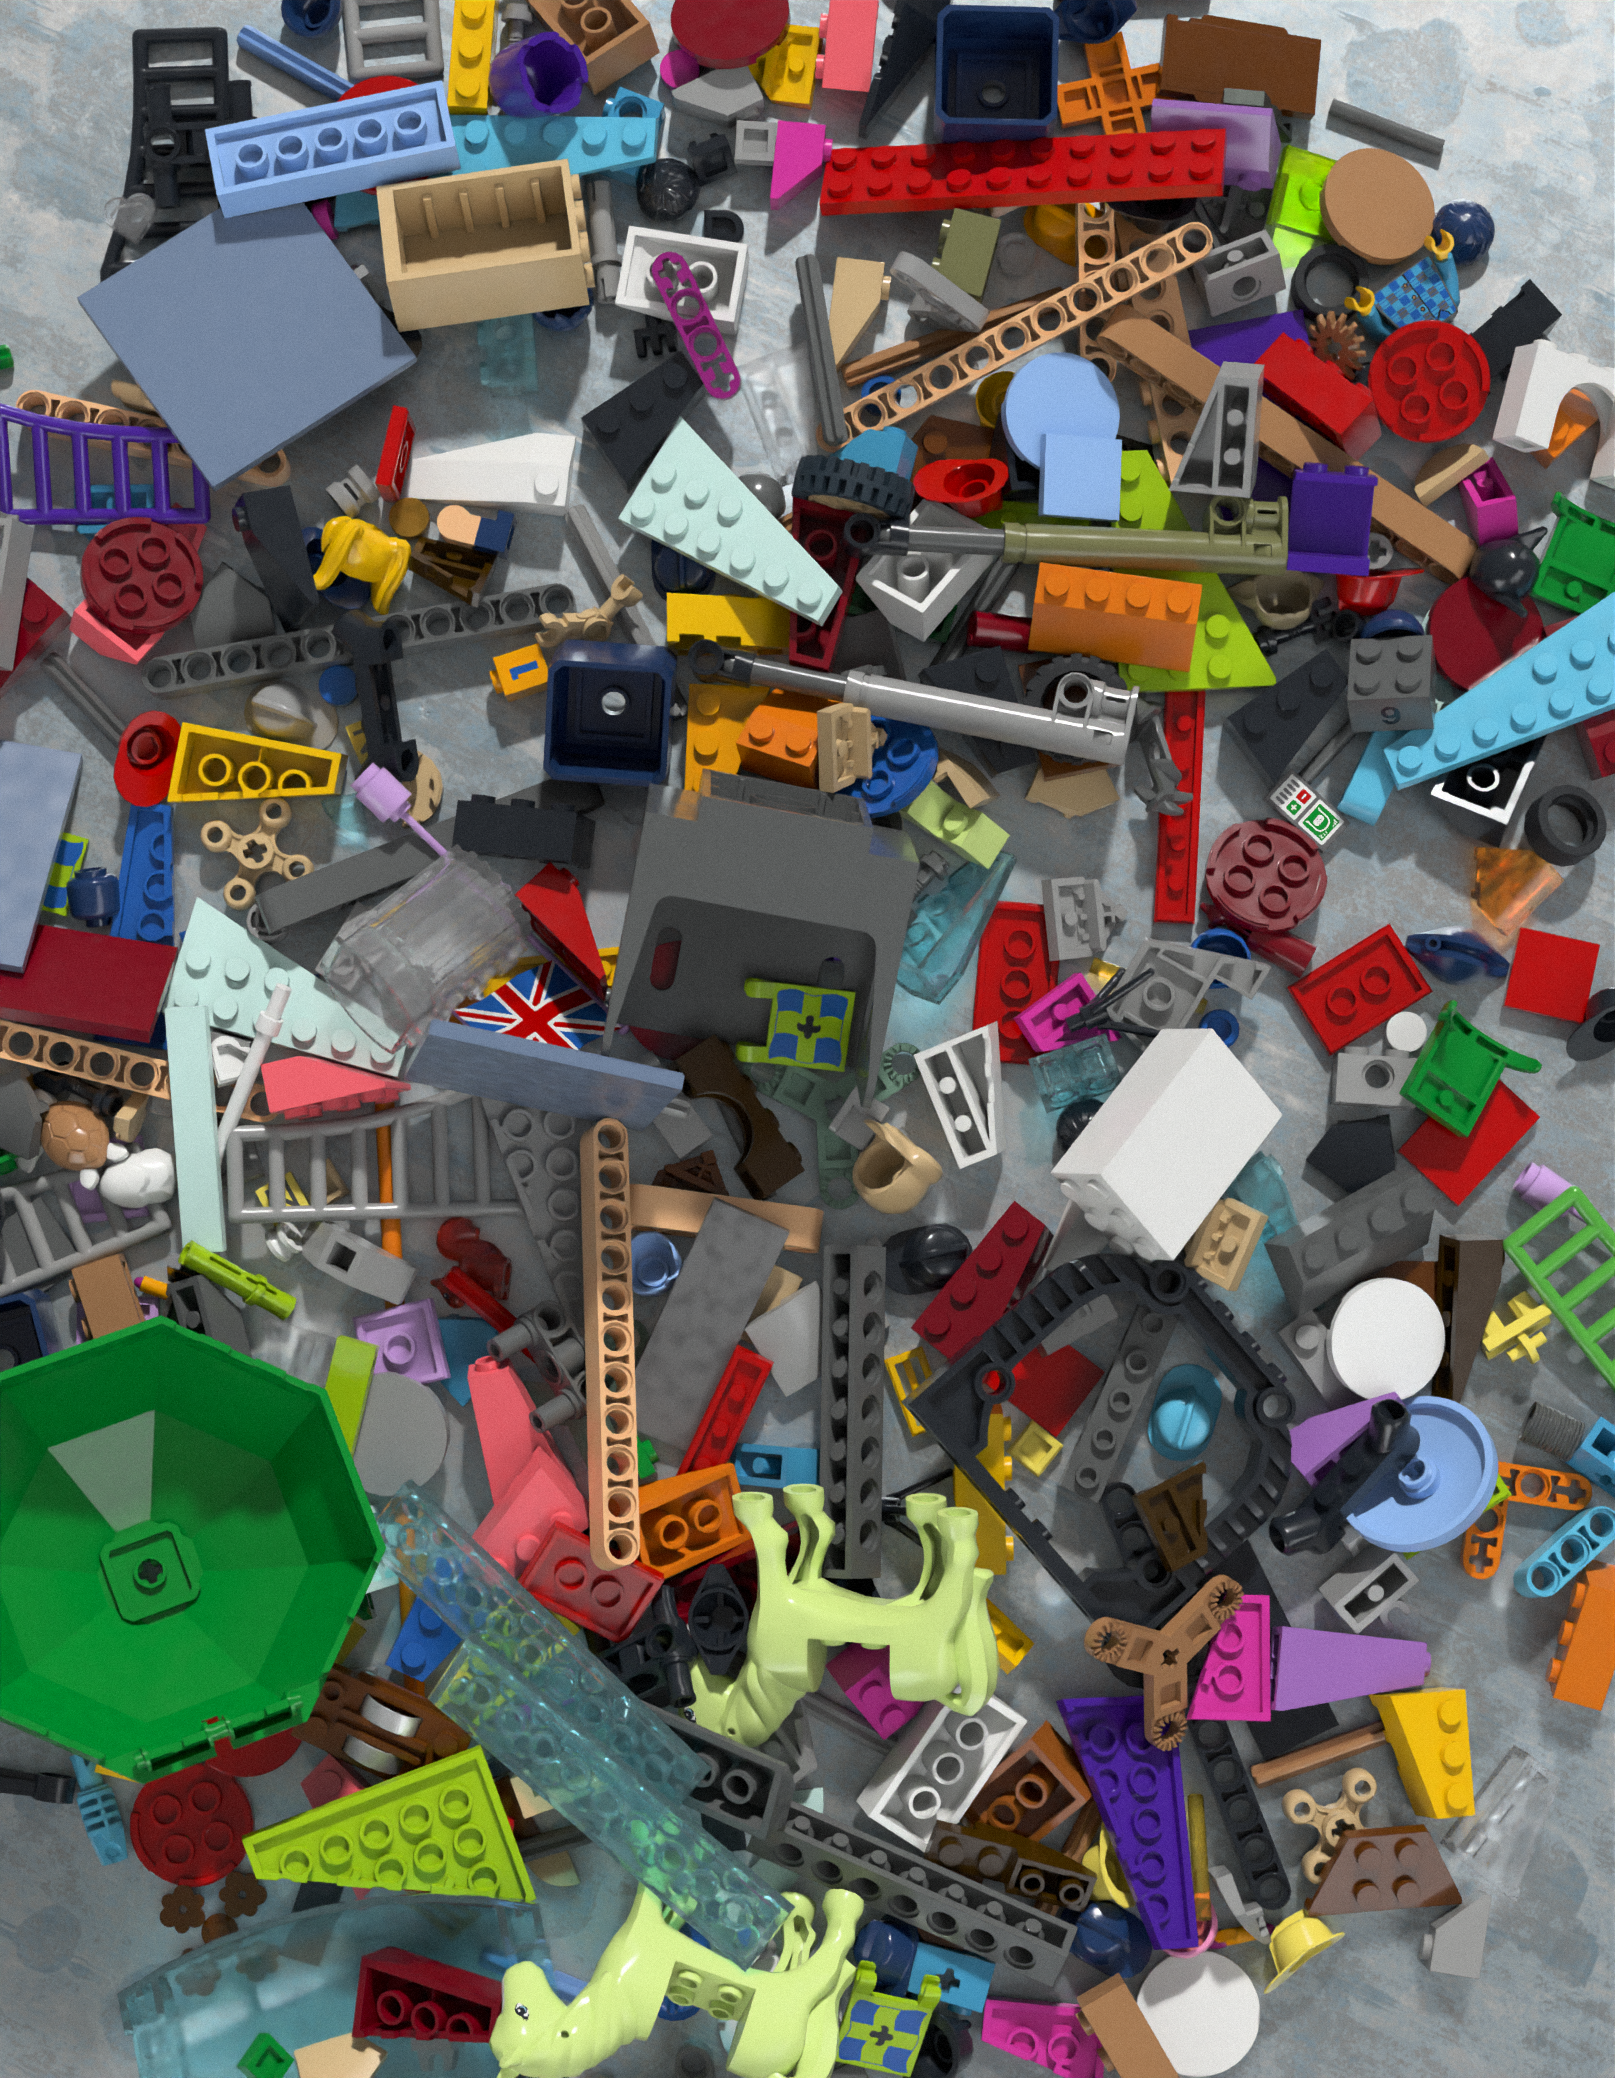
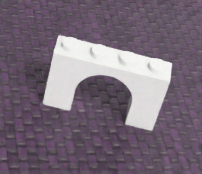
M1537 339L1532 344L1516 347L1492 440L1524 453L1548 449L1559 405L1570 389H1576L1590 399L1596 408L1600 420V438L1589 479L1615 490V369L1592 365L1589 363L1590 359L1581 354H1566L1557 350V344L1548 340Z

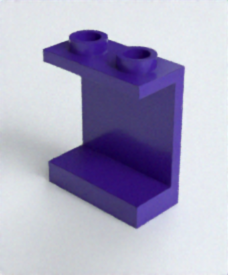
M1304 462L1303 469H1293L1286 570L1369 576L1370 559L1367 556L1374 486L1378 485V477L1369 474V467L1345 465L1344 472L1328 471V464Z

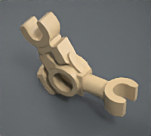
M622 574L613 582L611 596L600 608L594 606L592 609L584 610L580 614L563 613L562 618H557L551 613L540 615V622L545 628L550 630L544 633H535V638L545 648L553 647L560 641L562 644L566 639L605 642L610 636L611 626L614 624L611 619L624 606L632 607L641 600L643 594L633 587L635 583Z

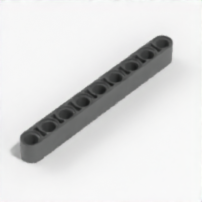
M552 778L497 799L495 804L510 805L511 798L535 801V808L550 810L551 803L574 805L575 812L581 815L590 813L605 805V800L597 783L553 780ZM456 816L424 828L459 863L481 856L462 853L452 849ZM413 832L270 888L255 896L254 899L269 936H276L354 906L357 901L360 903L448 869L451 866L416 832Z

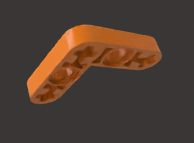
M1498 1461V1474L1501 1477L1511 1478L1510 1469L1516 1470L1512 1480L1513 1495L1491 1508L1496 1515L1497 1521L1492 1530L1488 1532L1480 1531L1475 1523H1473L1463 1532L1460 1551L1462 1570L1468 1576L1476 1579H1487L1498 1570L1508 1501L1565 1510H1580L1585 1508L1591 1501L1593 1494L1590 1482L1584 1476L1575 1473ZM1531 1473L1538 1475L1543 1482L1541 1493L1535 1497H1528L1521 1490L1522 1479ZM1551 1476L1557 1477L1554 1485L1568 1487L1571 1485L1572 1480H1575L1576 1488L1582 1489V1497H1575L1573 1504H1570L1567 1495L1552 1493L1554 1501H1548L1547 1499L1552 1490ZM1472 1534L1481 1538H1494L1493 1546L1484 1543L1483 1555L1490 1558L1489 1566H1482L1480 1572H1476V1565L1469 1563L1470 1555L1478 1554L1480 1544L1479 1542H1471Z

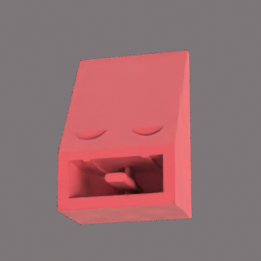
M296 1056L261 1064L269 1112L284 1114L285 1120L299 1118V1121L320 1118L323 1117L322 1110H337L339 1113L360 1109V1101L362 1103L375 1101V1104L399 1100L398 1093L411 1090V1086L408 1083L321 1058Z

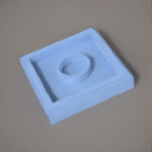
M1053 433L1042 434L1038 516L1103 522L1119 521L1122 440Z

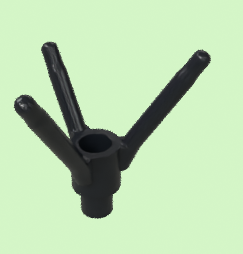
M1120 968L1090 1002L1078 1008V1013L1065 1018L1070 1032L1073 1033L1084 1027L1087 1030L1097 1027L1098 1030H1115L1155 1038L1160 1030L1111 1021L1106 1009L1155 974L1154 969L1149 968L1110 994L1125 972L1124 968Z
M948 1468L903 1490L882 1497L881 1521L923 1548L919 1534L900 1522V1515L906 1516V1506H901V1501L906 1496L918 1493L952 1476L953 1470Z

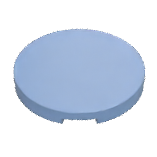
M1048 353L1027 362L1013 375L1014 377L1005 394L1004 403L1001 404V420L1008 443L1022 461L1025 460L1040 470L1041 435L1045 433L1108 439L1116 438L1120 419L1117 396L1109 379L1091 361L1072 353Z

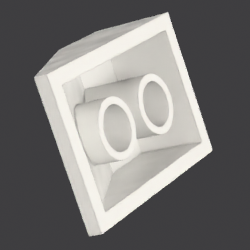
M629 226L615 305L674 322L653 278L652 265L660 254L676 252L689 265L720 333L736 335L750 260L748 244ZM666 261L663 264L665 271L660 273L661 279L668 277L675 288L674 291L667 292L669 298L679 290L692 287L690 281L682 286L677 277V271L682 269L681 264L674 266L671 261ZM689 296L682 298L677 304L678 315L683 319H692L697 316L700 308L698 300Z

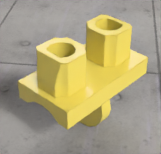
M1523 1291L1512 1298L1507 1304L1516 1318L1514 1322L1504 1327L1494 1311L1490 1312L1481 1339L1482 1352L1488 1361L1516 1344L1518 1346L1506 1352L1512 1363L1523 1356L1531 1364L1540 1360L1536 1348L1547 1342L1546 1337L1542 1332L1537 1333L1531 1338L1528 1337L1551 1323L1549 1316L1552 1315V1312L1545 1303L1539 1306L1527 1291Z

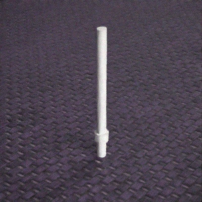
M276 984L266 1011L260 1012L255 1025L257 1030L256 1036L218 1127L220 1166L226 1154L229 1134L237 1127L273 1037L278 1036L284 1022L281 1016L292 991L290 987L284 984Z

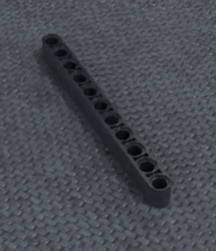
M1116 1481L1106 1485L1099 1500V1505L1122 1565L1126 1567L1127 1560L1133 1552L1128 1550L1123 1544V1534L1126 1530L1132 1527L1141 1529L1144 1534V1543L1141 1547L1155 1548L1131 1498L1132 1495L1136 1494V1491L1127 1483ZM1121 1488L1129 1495V1505L1121 1512H1114L1108 1506V1495L1114 1489ZM1151 1559L1144 1565V1567L1154 1566L1159 1571V1563L1156 1559ZM1181 1605L1174 1610V1615L1182 1609ZM1161 1627L1155 1628V1630L1159 1631L1162 1629ZM1166 1651L1163 1653L1164 1660L1168 1657ZM1199 1652L1187 1663V1686L1191 1683H1198L1204 1664ZM1187 1704V1708H1185V1719L1187 1718L1190 1704ZM1187 1720L1185 1724L1188 1726V1734L1249 1890L1254 1899L1263 1908L1269 1910L1281 1909L1290 1900V1883L1227 1722ZM1206 1722H1216L1220 1729L1218 1739L1209 1744L1201 1742L1198 1734L1200 1727ZM1221 1761H1231L1234 1764L1235 1774L1228 1782H1218L1214 1777V1769ZM1237 1800H1245L1250 1804V1813L1243 1821H1234L1229 1815L1231 1805ZM1254 1839L1264 1841L1266 1848L1264 1855L1258 1860L1247 1859L1244 1852L1247 1843ZM1271 1878L1279 1880L1281 1885L1280 1893L1273 1899L1262 1898L1260 1895L1262 1883Z

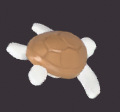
M96 1081L88 1082L99 1089L107 1085ZM41 1089L34 1090L38 1100L47 1103L50 1109L40 1114L42 1129L39 1155L30 1160L22 1157L18 1158L20 1168L30 1173L34 1169L40 1155L45 1151L56 1165L65 1169L80 1171L82 1186L88 1190H93L99 1181L97 1168L101 1167L106 1159L112 1162H120L129 1156V1152L119 1143H109V1131L105 1119L93 1112L91 1102L73 1093L70 1094L67 1101L58 1102L54 1095Z

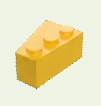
M667 593V644L676 656H688L690 647L702 639H710L717 642L719 646L754 652L757 655H789L790 610L762 595H758L757 598L741 597V595L737 594L716 596ZM706 653V654H703L702 656H716V655H714V654H712V653Z
M1437 1687L1370 1694L1369 1697L1372 1705L1377 1706L1385 1729L1382 1731L1388 1743H1391L1399 1763L1397 1770L1414 1814L1435 1819L1475 1815L1465 1689Z

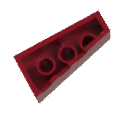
M793 497L792 536L843 592L823 626L790 610L789 665L832 673L857 584L856 575L860 572L864 559L850 557L844 552L840 543L841 534L846 522L857 513L831 508L827 505ZM855 528L850 531L852 539L857 543L863 544L869 541L870 535L866 530Z
M393 1946L361 1956L352 2037L381 2036V2039L405 2037L423 2041L448 2039L449 2042L489 2043L496 2020L502 2011L501 1982Z

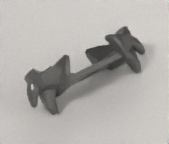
M1139 693L1128 745L1136 740L1141 744L1153 787L1152 789L1136 786L1134 793L1147 805L1146 812L1156 810L1165 815L1181 816L1184 810L1177 805H1183L1192 801L1193 795L1192 793L1182 792L1177 789L1182 775L1171 758L1158 717L1161 711L1164 710V704L1156 701H1146L1144 698L1147 696V693ZM1154 742L1159 747L1160 759H1155Z

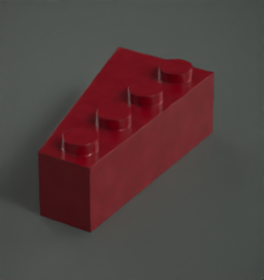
M1014 1201L916 1320L911 1329L949 1360L974 1336H980L1023 1297L1029 1283H1032L1054 1235L1044 1223ZM986 1373L985 1376L983 1377L982 1386H983V1384H984V1382H985V1379H986L988 1373Z

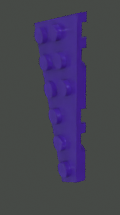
M1144 1696L1057 1700L1056 1704L1153 1949L1168 1950L1199 1947L1179 1742L1176 1743L1178 1747H1171L1170 1751H1162L1147 1741L1144 1733ZM1170 1720L1169 1723L1164 1722V1727L1161 1725L1160 1728L1163 1729L1162 1731H1159L1161 1733V1736H1163L1169 1730L1171 1725Z

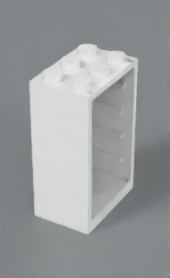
M1212 1028L1161 1029L1054 1167L1051 1174L1061 1184L1060 1190L1062 1193L1075 1201L1085 1212L1084 1217L1086 1221L1094 1228L1100 1230L1110 1241L1108 1245L1115 1254L1148 1260L1173 1261L1283 1114Z

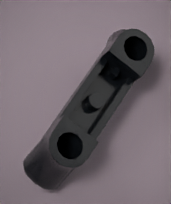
M361 609L349 610L343 613L335 622L333 636L353 655L356 671L355 687L360 699L362 712L361 727L365 734L368 757L356 773L355 780L374 763L380 769L382 767L387 769L399 782H411L415 779L419 768L416 739H402L391 661L404 658L399 629L392 621L374 622Z
M1385 1399L1372 1405L1370 1423L1366 1431L1295 1510L1272 1518L1269 1525V1537L1278 1551L1285 1556H1292L1305 1550L1313 1554L1322 1555L1329 1552L1341 1540L1346 1532L1340 1524L1391 1467L1401 1472L1419 1450L1420 1435L1417 1429L1410 1425L1411 1414L1407 1407L1393 1399Z

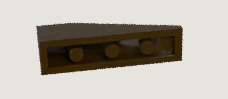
M1485 1234L1439 1235L1436 1306L1444 1324L1445 1346L1440 1365L1432 1377V1396L1446 1398L1460 1404L1501 1283L1502 1267L1505 1263L1503 1239Z

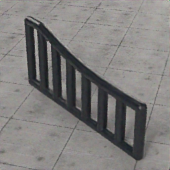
M222 26L137 29L132 34L133 117L130 156L121 203L100 269V283L133 263L119 262L126 239L172 238L198 222L131 223L137 200L155 199L154 183L141 184L144 163L146 161L143 127L145 122L149 121L145 86L149 85V83L213 81V104L172 105L173 120L224 121L226 118H229L228 89L226 87V82L229 81L228 33ZM212 43L213 65L149 67L148 45ZM152 144L151 149L156 155L164 157L172 153L174 144ZM214 181L178 182L179 199L217 197Z

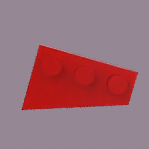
M1283 332L1254 363L1264 365L1263 392L1292 417L1295 418L1296 415L1316 429L1315 432L1328 439L1333 445L1358 461L1382 435L1373 393L1363 384L1357 383L1354 385L1344 378L1343 371L1332 361L1327 360L1324 363L1317 358L1313 349L1304 340L1297 338L1294 341Z

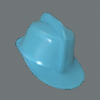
M1194 1364L1177 1366L1163 1377L1158 1387L1148 1421L1147 1432L1151 1445L1160 1455L1169 1460L1186 1461L1196 1458L1207 1448L1212 1438L1221 1408L1222 1392L1218 1380L1209 1370Z

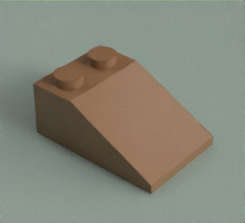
M525 0L546 32L555 31L570 45L576 44L586 60L588 82L584 84L594 96L660 53L650 22L631 0Z

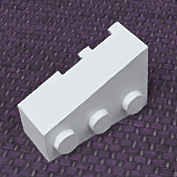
M996 1021L915 1054L914 1058L959 1169L1006 1150L998 1022Z

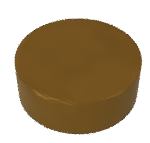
M403 498L391 507L389 523L397 536L406 540H414L427 532L430 525V515L426 506L420 500Z

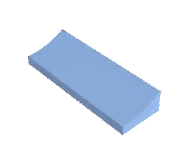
M442 80L205 129L216 194L224 218L461 169Z

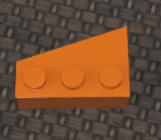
M1591 1560L1576 1575L1566 1618L1562 1621L1558 1633L1557 1643L1559 1645L1556 1657H1551L1549 1660L1545 1681L1550 1684L1553 1698L1599 1711L1602 1710L1615 1670V1565Z

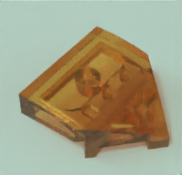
M1474 847L1473 859L1477 860L1475 888L1471 890V898L1477 900L1478 908L1502 935L1509 936L1565 881L1555 868L1539 857L1533 849L1523 847Z

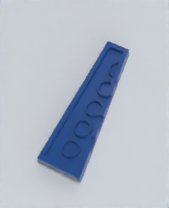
M132 804L130 806L119 875L120 911L112 918L110 936L175 947L174 808L172 806L161 804L149 807L134 806ZM160 1011L150 1043L94 1034L93 1040L168 1051L165 1015Z

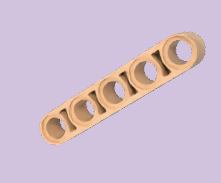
M1104 202L1105 211L1099 218L1088 216L1084 211V203L1075 204L1076 283L1115 263L1114 209L1110 208L1106 202ZM1089 237H1098L1105 243L1106 249L1102 258L1092 259L1085 253L1084 245ZM1115 273L1112 275L1110 282L1113 290H1115ZM1085 289L1077 293L1076 308L1078 310L1088 312L1096 306L1097 300L1089 298ZM1116 306L1095 318L1101 319L1106 323ZM1087 321L1077 327V355L1089 361L1095 358L1104 361L1107 366L1106 377L1111 383L1116 375V359L1103 351L1096 341L1087 336Z
M630 1184L631 1230L658 1231L667 1235L695 1238L713 1198L716 1197L788 1229L790 1233L782 1250L800 1253L819 1252L824 1211L820 1209L659 1186Z

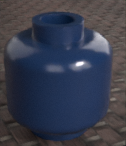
M92 867L74 871L75 877L66 883L72 918L86 921L87 928L110 925V917L115 916L120 911L119 881L117 876L107 873L106 867Z

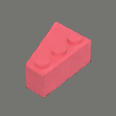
M830 0L829 14L821 13L819 38L826 39L825 55L817 54L815 79H822V88L869 92L872 79L879 0Z
M540 1445L533 1452L532 1459L521 1474L516 1475L513 1479L510 1489L499 1504L494 1505L466 1543V1567L491 1595L524 1572L555 1520L579 1532H583L590 1527L589 1502Z

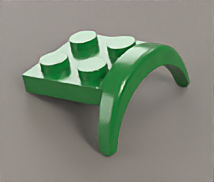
M1556 492L1551 502V509L1557 518L1539 561V578L1529 595L1578 616L1615 592V523L1580 508L1569 501L1562 492Z
M1450 1000L1440 1010L1437 1017L1438 1022L1399 1094L1458 1137H1468L1504 1068L1536 1074L1541 1070L1542 1064L1536 1059L1505 1047L1479 1031L1456 1009L1458 1001Z

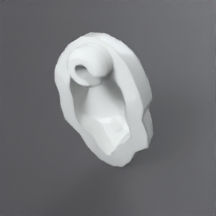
M159 1148L146 1149L137 1154L130 1153L126 1159L120 1162H112L104 1170L98 1186L99 1192L112 1203L127 1208H142L148 1204L170 1200L178 1188L176 1155L169 1154Z

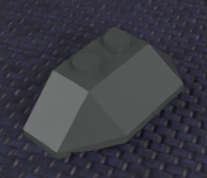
M203 1274L167 1285L166 1295L168 1298L163 1308L162 1316L200 1335L202 1333L229 1345L231 1349L252 1358L240 1309Z

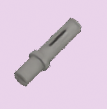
M600 180L595 181L594 184L589 183L586 185L594 250L591 263L592 268L596 270L598 302L601 304H612L616 300L622 255L617 253L612 184L609 181Z

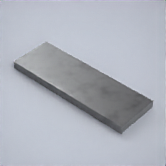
M713 1198L635 1366L637 1431L687 1452L790 1233L788 1229L719 1198Z

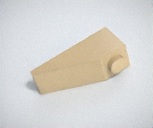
M837 257L829 316L837 374L878 315L881 300L889 301L891 276H884L885 262Z

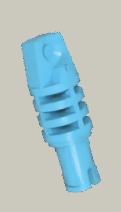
M77 1755L70 1756L69 1759L72 1762L80 1788V1793H77L78 1798L76 1800L87 1836L101 1865L114 1864L128 1858L124 1825L112 1786L109 1787V1783L104 1784L101 1773L95 1772V1763Z

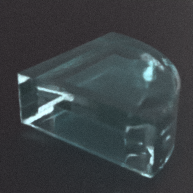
M357 793L321 800L325 813L337 826L353 833H370L365 807L355 796Z

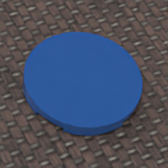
M871 715L873 725L876 728H883L888 735L884 746L875 748L872 755V777L870 780L856 778L853 784L835 793L864 798L870 818L886 816L909 805L927 787L938 763V743L930 727Z

